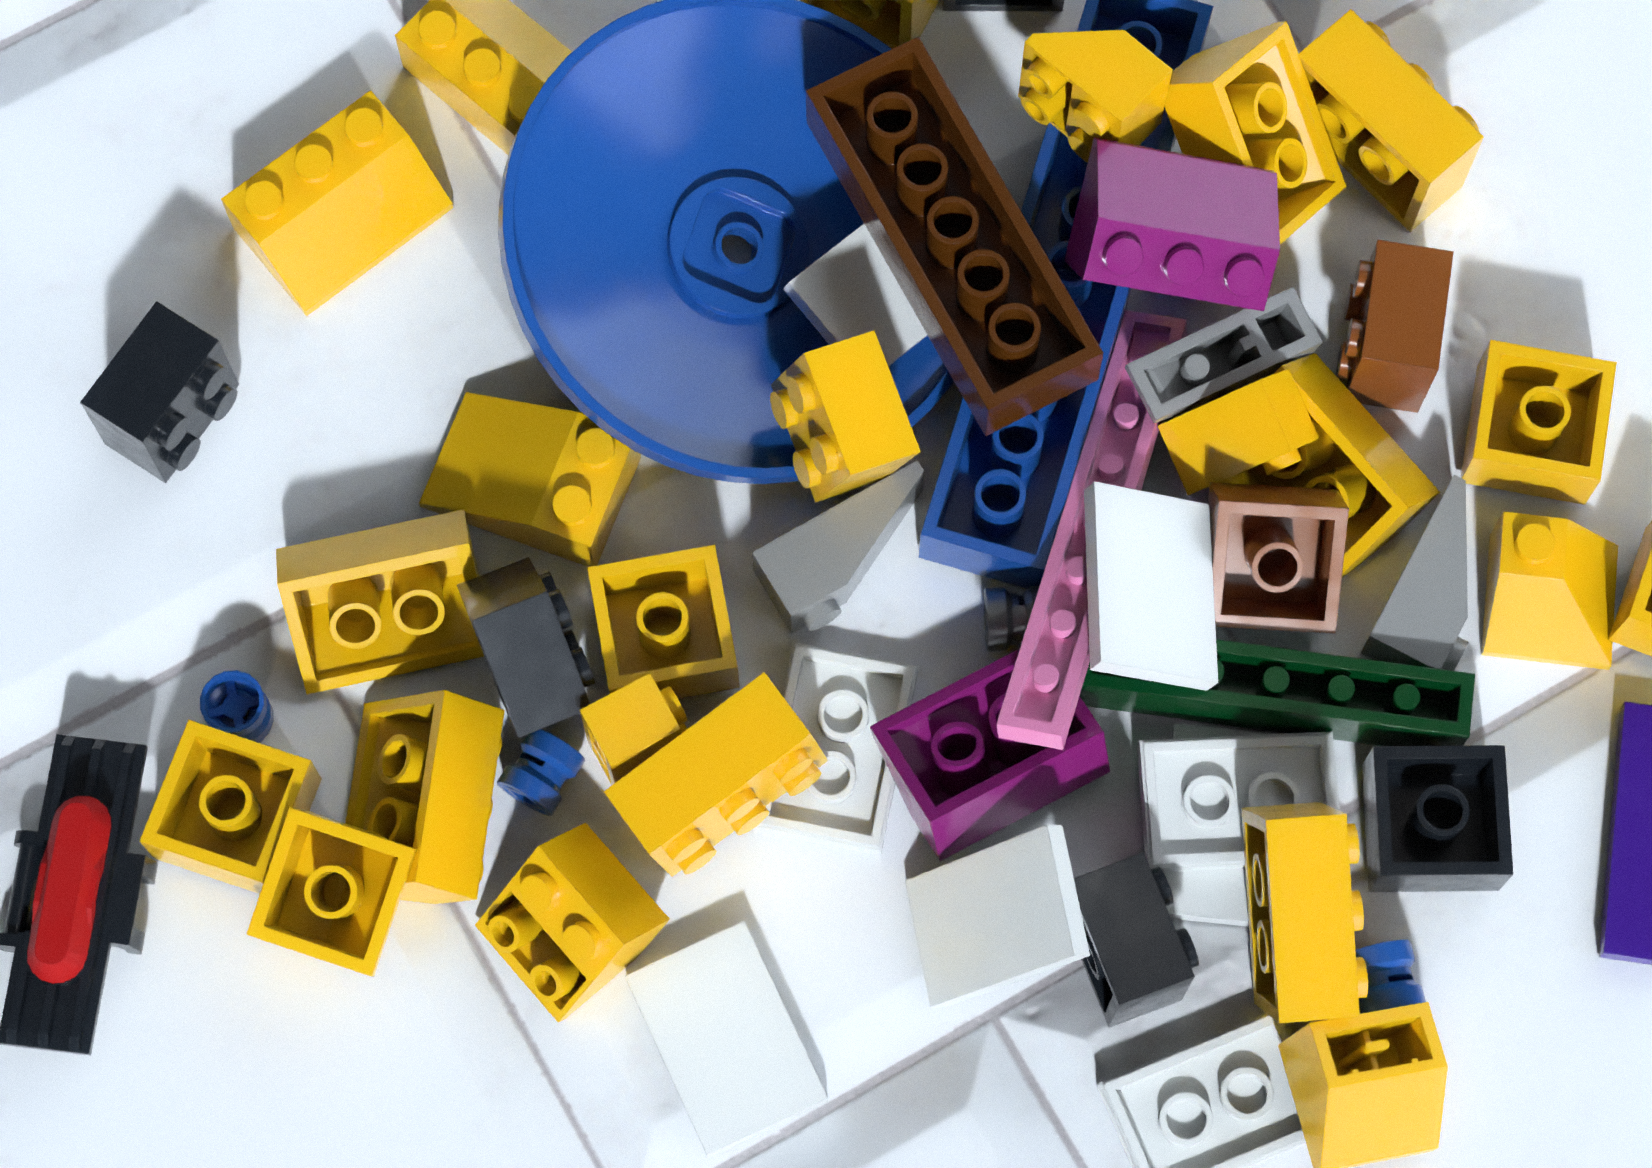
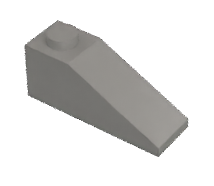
M1291 287L1268 298L1264 311L1246 308L1128 363L1125 369L1153 423H1157L1198 408L1257 380L1273 375L1281 365L1313 354L1321 345L1322 340L1294 287Z
M918 460L752 552L753 571L791 634L804 626H807L809 631L817 630L832 622L841 614L840 606L847 603L923 491L924 469Z
M1456 475L1452 477L1360 653L1372 660L1454 671L1469 643L1458 637L1468 618L1466 480Z

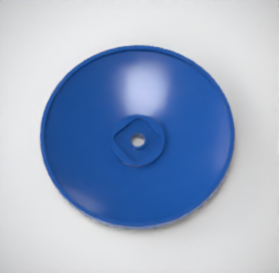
M663 0L624 15L591 35L571 52L551 74L527 110L511 145L503 172L499 198L498 239L501 265L509 298L526 339L537 359L557 387L597 426L635 452L665 466L695 476L725 482L770 484L799 481L793 465V453L796 450L787 428L783 429L778 425L772 412L770 395L773 389L771 384L803 353L829 344L783 289L788 282L864 224L807 124L806 90L891 50L890 47L861 27L829 11L797 0ZM737 235L745 239L750 245L752 252L750 262L738 264L729 260L722 250L723 237ZM928 335L889 366L911 427L937 404L954 382Z

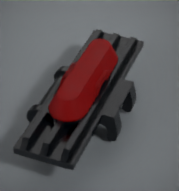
M56 734L38 831L18 830L14 839V846L19 848L4 931L0 932V950L14 953L0 1024V1045L91 1056L111 946L124 949L127 953L142 954L145 933L134 927L141 883L155 884L158 863L146 855L129 853L147 756V745Z

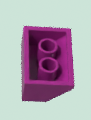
M1094 137L1064 261L1083 280L1264 311L1280 252L1277 173L1263 168Z
M1020 649L870 726L871 734L910 815L939 861L950 857L1110 772L1104 731L1080 696L1063 750L998 737L996 723Z

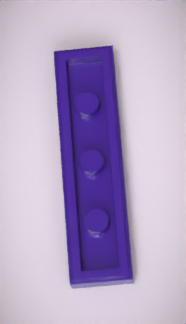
M1624 702L1620 707L1599 957L1652 965V705Z

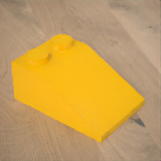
M466 392L421 496L419 505L421 508L438 514L464 509L467 524L587 567L597 566L640 462L641 454L607 434L583 413Z

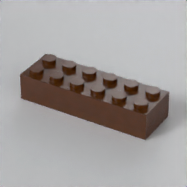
M919 36L806 90V119L810 130L985 436L1098 380L1103 358L1102 349Z

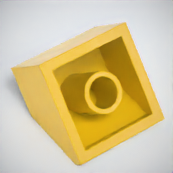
M289 807L246 935L374 977L417 849L307 810Z

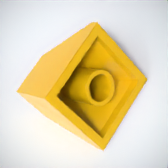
M1503 511L1489 536L1481 655L1609 670L1612 663L1613 642L1608 639L1614 624L1618 545L1566 518Z

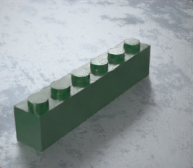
M1216 639L1218 683L1207 691L1090 670L1089 662L1080 692V697L1087 707L1281 733L1333 732L1334 740L1378 746H1463L1470 737L1475 674Z

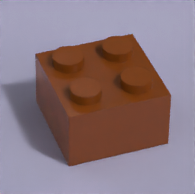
M1378 239L1370 260H1359L1354 284L1350 283L1346 298L1344 320L1350 321L1347 339L1341 343L1336 376L1340 379H1346L1347 389L1361 404L1415 413L1419 412L1439 370L1454 251Z
M1210 482L1208 504L1210 509L1215 627L1336 634L1349 507L1338 490Z

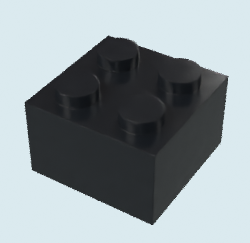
M156 301L80 403L106 446L164 483H167L176 469L182 471L193 461L200 448L201 441L199 438L213 419L220 421L230 411L237 398L238 392L236 388L239 386V383L218 339Z
M527 557L457 585L494 683L518 738L580 714V709L590 705L584 688L596 683L582 648H579L572 629L565 632L562 631L573 626V622L561 591L557 589L550 571L538 575L530 558Z
M1505 745L1373 746L1362 764L1369 892L1499 891L1513 876Z
M1142 852L1075 877L1074 882L1090 956L1081 960L1108 1027H1113L1182 1001L1195 977L1192 968L1199 966V960L1189 933L1185 928L1176 931L1166 906L1173 904V896L1162 869L1159 866L1150 869L1145 854Z

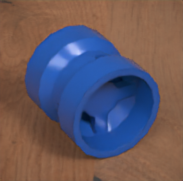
M238 670L224 671L213 676L202 690L200 695V711L208 726L258 743L269 734L274 722L273 708L259 682L250 674ZM250 709L248 716L244 720L243 718L247 715L248 710Z
M540 729L524 736L520 743L522 754L516 764L505 767L497 780V785L525 806L541 814L552 816L562 800L560 793L562 786L567 779L577 776L585 762V758L563 740Z
M1393 940L1356 949V958H1364L1368 974V995L1366 998H1359L1360 1014L1426 1002L1422 986L1413 980L1411 967L1415 962V956L1410 940Z

